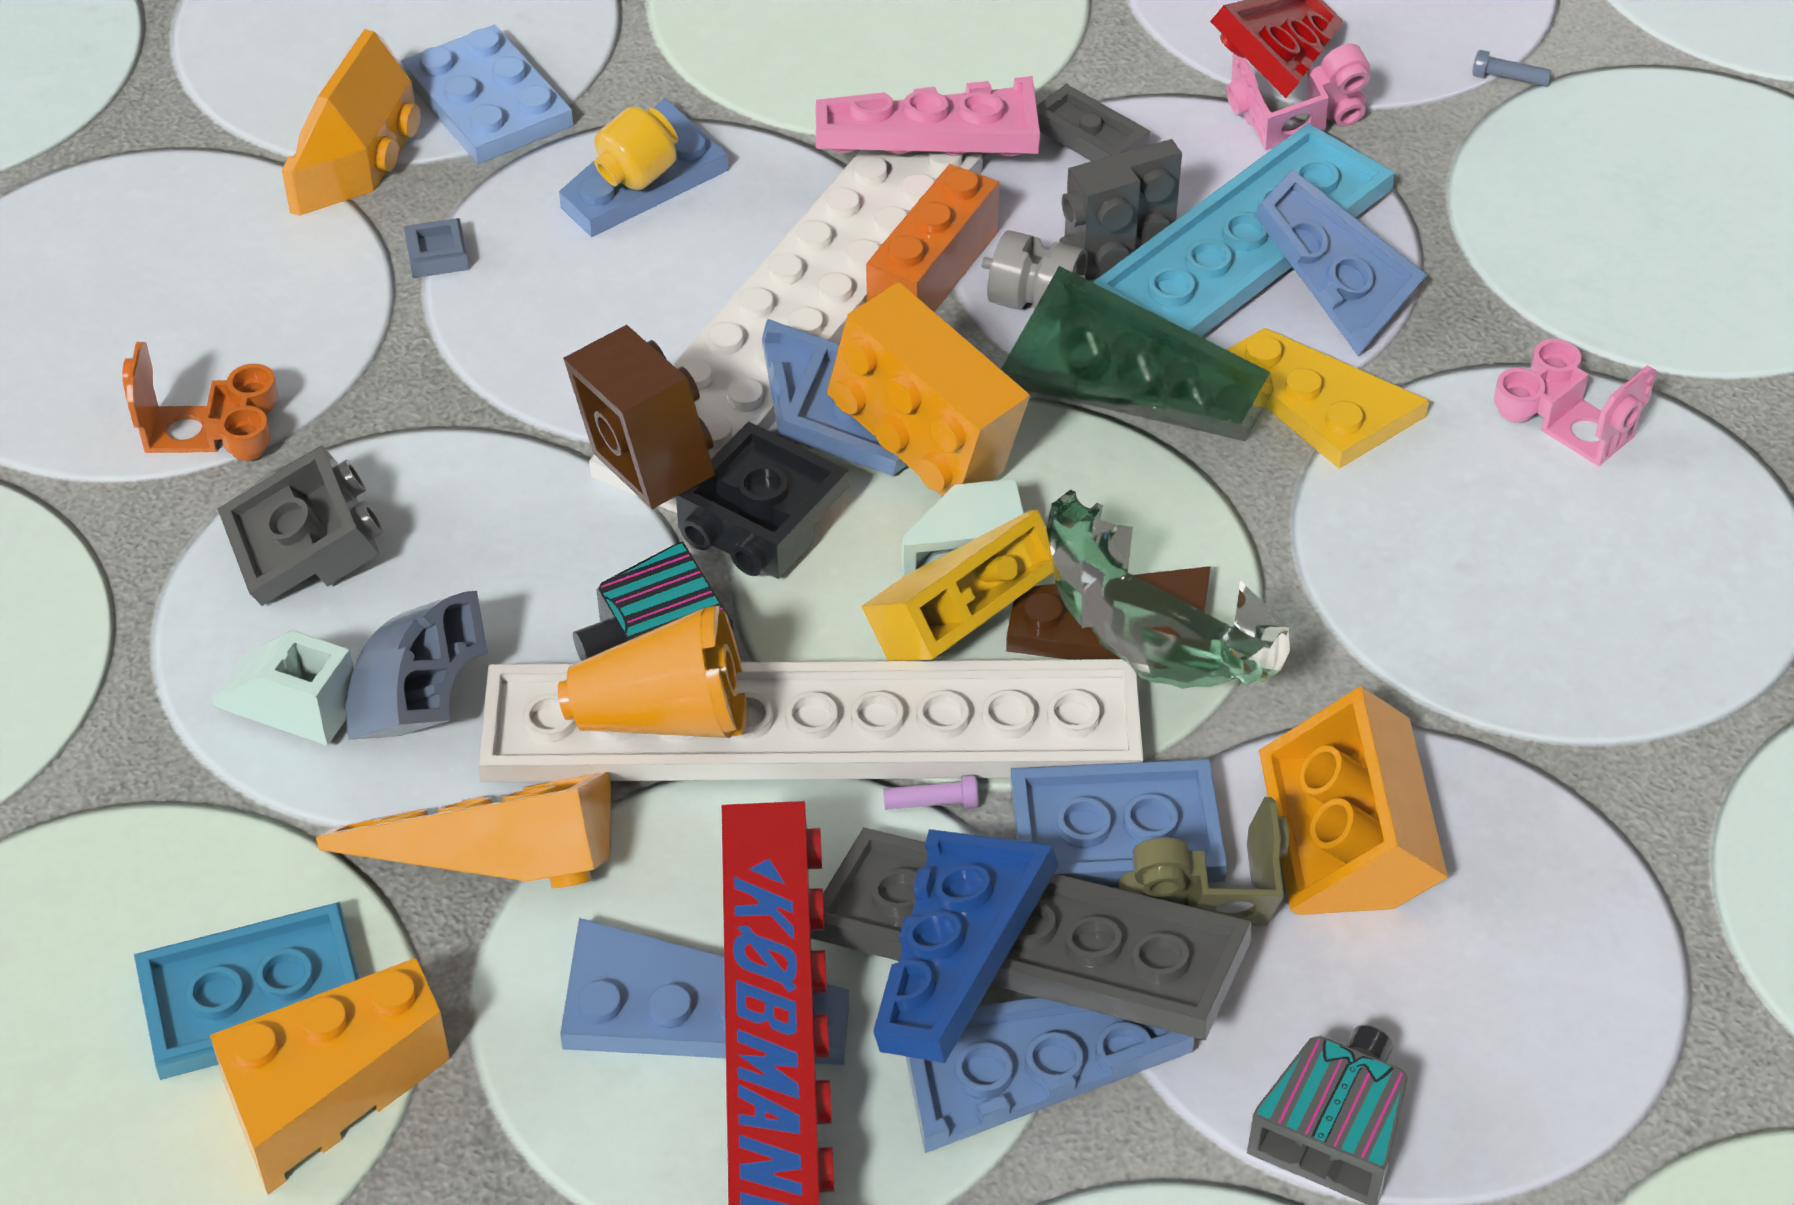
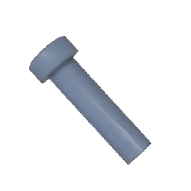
M1478 50L1472 69L1473 76L1484 78L1485 74L1548 86L1551 69L1490 57L1489 51Z

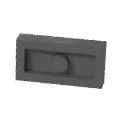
M1065 84L1036 105L1039 131L1090 161L1149 145L1150 130L1068 84Z

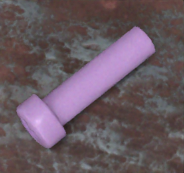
M961 776L962 782L883 788L885 810L961 803L964 804V809L977 808L979 804V791L976 776Z

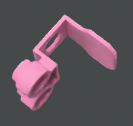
M1345 44L1339 46L1325 56L1321 66L1308 70L1305 101L1270 113L1259 92L1256 77L1246 58L1233 54L1231 83L1226 84V93L1233 112L1236 115L1243 114L1247 123L1253 126L1266 151L1276 147L1307 123L1323 131L1326 130L1327 119L1332 122L1335 121L1338 126H1348L1360 120L1366 112L1364 106L1366 96L1362 88L1370 79L1368 74L1370 64L1359 45ZM1302 113L1310 114L1309 119L1299 128L1291 131L1282 130L1283 125L1290 118Z
M1562 339L1544 340L1538 343L1534 349L1530 370L1526 368H1511L1499 375L1494 394V404L1500 415L1512 422H1524L1536 413L1544 418L1541 431L1595 465L1600 466L1635 437L1641 411L1651 397L1657 370L1648 365L1616 390L1609 397L1602 410H1599L1583 400L1589 374L1579 368L1581 363L1579 349L1572 343ZM1579 421L1597 423L1595 436L1600 441L1587 442L1580 440L1572 433V425Z

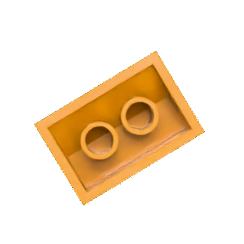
M1359 686L1259 750L1267 796L1275 800L1278 816H1285L1289 827L1288 851L1285 857H1280L1291 911L1298 915L1395 909L1448 878L1409 717L1364 687Z

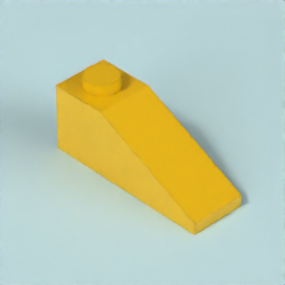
M1038 509L1029 510L905 575L862 605L861 608L888 661L933 660L1064 564Z

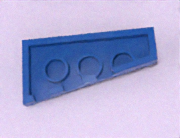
M929 829L925 842V849L928 855L924 868H918L913 885L916 898L911 917L904 918L899 936L902 951L898 963L891 965L873 1030L880 1052L946 1063L1058 868L1053 845Z

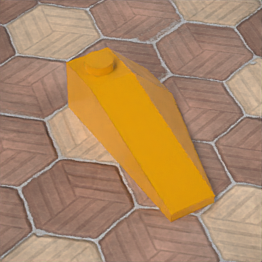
M607 772L525 786L522 791L502 796L503 801L492 803L491 797H484L483 795L438 808L439 813L428 815L427 809H417L341 825L316 836L318 849L527 882L550 878L551 888L574 886L592 880L590 871L596 869L609 859L611 780Z

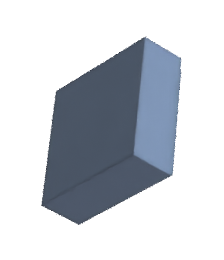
M460 218L404 226L413 278L469 270Z

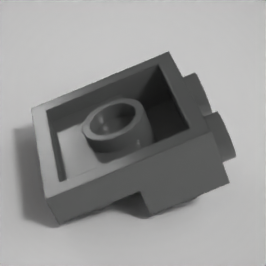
M1173 139L1068 168L1067 193L1063 194L1061 199L1065 217V235L1060 238L1059 243L1087 250L1088 263L1085 282L1102 276L1176 221L1182 152Z
M320 445L217 508L248 592L261 606L314 574L328 587L380 555L374 538L384 533L382 525L365 501L358 502L357 496L364 493L366 488L361 477L348 460L339 464Z

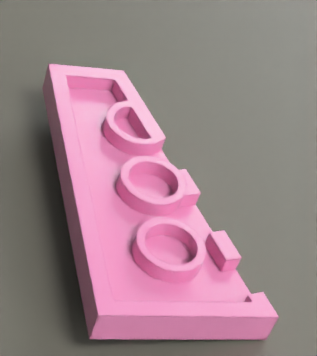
M1033 76L1014 78L1013 88L991 90L989 81L966 83V93L949 95L939 94L935 87L914 89L913 93L907 95L904 100L895 101L885 92L818 99L815 105L816 149H831L840 153H848L855 150H886L893 154H905L910 151H937L948 155L981 152L997 153L1008 157L1017 156L1021 153L1038 154L1040 131Z

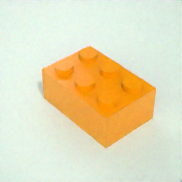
M899 281L847 314L826 393L834 400L841 411L857 420L877 438L885 450L894 453L920 476L928 488L937 491L941 496L947 493L954 485L992 481L1004 472L1030 398L1029 393Z

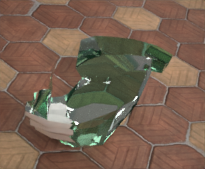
M1071 489L1051 504L1046 531L1055 585L1066 608L1082 628L1091 627L1103 646L1127 662L1141 678L1154 683L1169 684L1185 689L1196 686L1211 687L1235 680L1238 677L1247 686L1254 681L1258 683L1264 682L1271 675L1274 676L1281 670L1290 652V628L1242 582H1240L1233 628L1129 574L1128 566L1133 527L1099 520L1103 505L1096 503L1092 508H1087L1079 502L1076 492ZM1170 626L1180 636L1153 630L1152 627Z

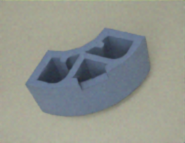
M477 590L462 592L403 612L380 626L370 637L354 666L348 696L345 701L349 740L401 736L450 721V693L457 673L470 659L488 654Z

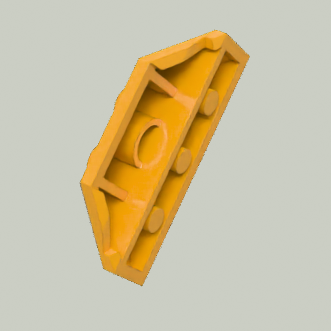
M363 30L318 95L300 132L296 153L293 157H288L282 169L291 214L303 215L374 192L386 172L392 171L395 167L398 153L408 138L414 137L418 131L421 113L419 106L415 105L412 82L384 38L375 31Z

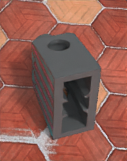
M1367 1025L1354 1028L1346 1046L1323 1036L1310 1038L1257 1106L1252 1117L1247 1154L1364 1204L1378 1205L1408 1080V1075L1403 1069L1386 1063L1393 1050L1391 1039L1381 1030Z

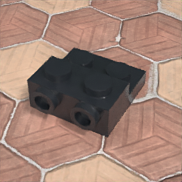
M748 421L711 458L715 476L676 496L678 528L684 539L694 548L705 551L714 546L730 554L733 563L743 573L749 576H758L763 571L779 579L814 542V524L849 488V470Z

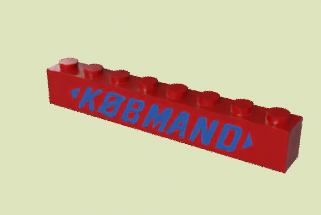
M805 801L722 805L728 1205H821L820 1193L835 1192L833 1147L819 1148L818 1125L832 1124L830 1080H816L815 1058H830L828 1014H814L813 994L827 993L825 950L812 951L811 931L825 930L823 888H809V870L822 869L821 828H807Z

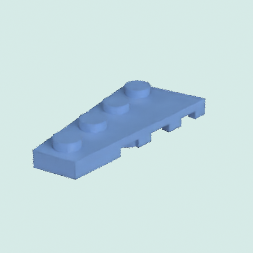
M579 918L560 1032L562 1049L726 1058L724 956ZM827 984V993L813 994L814 1014H828L830 1058H815V1061L820 1064L844 1065L849 1015V990Z
M1040 997L980 1005L975 1010L946 1063L906 1057L924 1152L933 1151L1193 1052L1194 1037Z

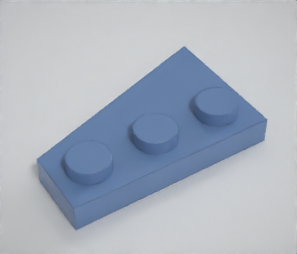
M664 98L654 109L665 116L678 136V143L675 145L677 156L673 165L645 189L631 190L621 183L616 187L610 185L600 175L593 161L559 191L561 209L590 237H594L727 172L728 154Z
M1293 169L1261 202L1254 214L1358 356L1427 276L1426 273Z

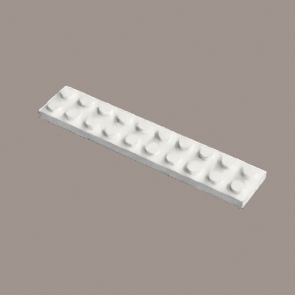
M860 150L673 364L676 368L681 366L686 368L698 387L700 399L695 402L698 417L707 426L714 444L713 448L708 450L710 459L748 421L766 430H769L776 421L762 345V336L767 320L771 319L840 344L847 314L867 302L866 263L949 163L981 174L983 154L966 152L961 155H948L937 151H910L905 154H893L886 150ZM593 455L589 460L591 478L638 497L601 460ZM676 497L663 503L660 507L677 513Z
M1135 659L741 662L742 672L736 673L737 694L745 693L747 725L743 735L730 738L580 731L574 719L565 720L558 698L559 681L567 680L568 668L573 664H489L478 763L481 782H551L607 772L611 781L961 778V776L975 775L976 778H1011V768L1143 762L1136 672L1128 664L1136 663Z

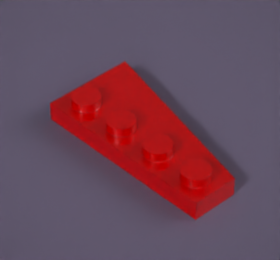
M1242 0L1223 5L1210 22L1222 33L1220 40L1224 46L1233 54L1245 57L1286 99L1304 78L1303 76L1314 64L1315 59L1321 54L1325 45L1331 40L1344 21L1323 0Z

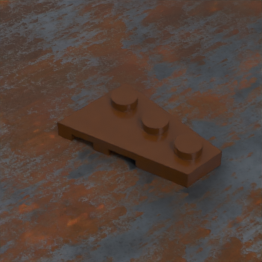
M1211 566L1033 586L1013 601L1006 638V652L1066 660L1135 659L1136 664L1159 666L1164 660L1190 668L1198 660Z

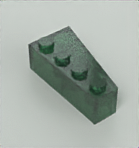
M1061 266L1056 270L1001 368L1006 375L1026 391L1241 441L1247 440L1274 391L1271 372Z

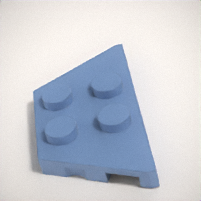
M768 319L764 327L762 345L779 435L890 476L905 468L907 465L894 453L885 450L875 436L851 415L841 411L834 400L826 394L839 344Z

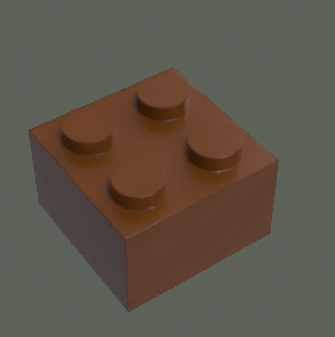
M625 325L563 358L593 454L651 509L715 476L708 452L714 446L713 439L705 423L698 417L695 402L700 399L698 387L688 370L682 366L676 368L672 365L655 341L650 340L646 342L633 329Z

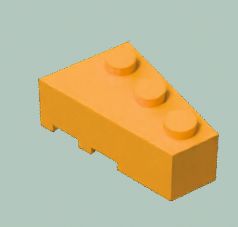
M416 958L210 1035L223 1082L267 1195L286 1182L285 1173L315 1150L319 1148L325 1153L342 1140L340 1132L374 1107L379 1113L450 1059L440 1009Z

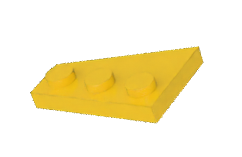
M1263 328L1221 352L1220 370L1339 469L1427 416L1428 399L1267 328Z

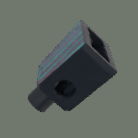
M682 541L601 582L596 589L600 622L574 631L573 640L579 658L583 661L704 607L719 606V611H725L728 616L732 630L733 621Z

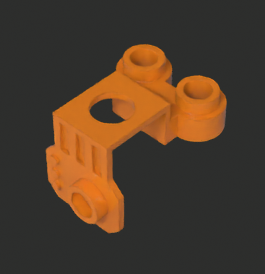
M136 342L133 358H126L124 360L122 378L125 397L133 426L139 429L145 453L217 452L219 440H222L223 447L228 453L232 454L236 459L243 461L257 459L266 451L271 440L266 415L272 411L278 399L275 376L269 367L262 364H246L233 370L227 380H212L207 406H158L153 386V367L147 343ZM181 419H194L202 425L200 432L189 439L178 440L171 438L167 434L169 426Z

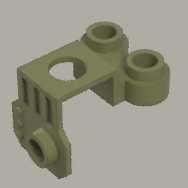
M1264 797L1248 827L1247 852L1251 882L1256 889L1208 888L1204 851L1188 850V845L1184 841L1168 837L1149 839L1134 847L1132 851L1134 871L1126 873L1119 879V889L1251 921V925L1267 926L1284 897L1279 857H1285L1288 851L1289 827L1285 816H1278L1277 804L1272 797ZM1235 901L1249 902L1254 905L1248 910L1237 913H1224L1216 910L1222 904Z

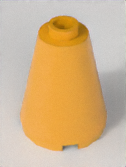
M719 606L704 607L573 664L568 668L567 680L559 681L558 698L565 720L574 719L580 731L730 738L743 735L747 725L745 693L737 694L736 673L742 672L740 657L728 616L725 611H719Z

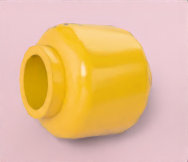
M630 106L596 134L594 144L599 157L594 160L595 167L600 175L614 187L621 183L631 190L645 189L675 162L677 156L675 145L678 143V136L670 122L658 110L654 108L644 110L641 107Z

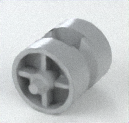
M1006 230L998 242L993 259L984 257L981 267L990 270L987 296L990 303L1021 310L1029 302L1032 303L1035 313L1068 322L1078 306L1081 294L1092 295L1094 290L1093 283L1085 282L1088 253L1085 248L1054 242L1049 249H1045L1042 246L1041 239L1038 237Z

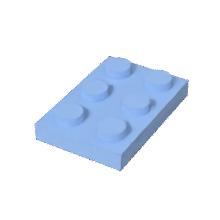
M495 24L484 29L475 30L466 36L437 47L428 48L419 54L401 60V66L410 78L413 90L477 164L573 126L572 109Z

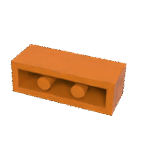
M949 163L866 263L867 301L899 281L935 312L998 233L999 181Z

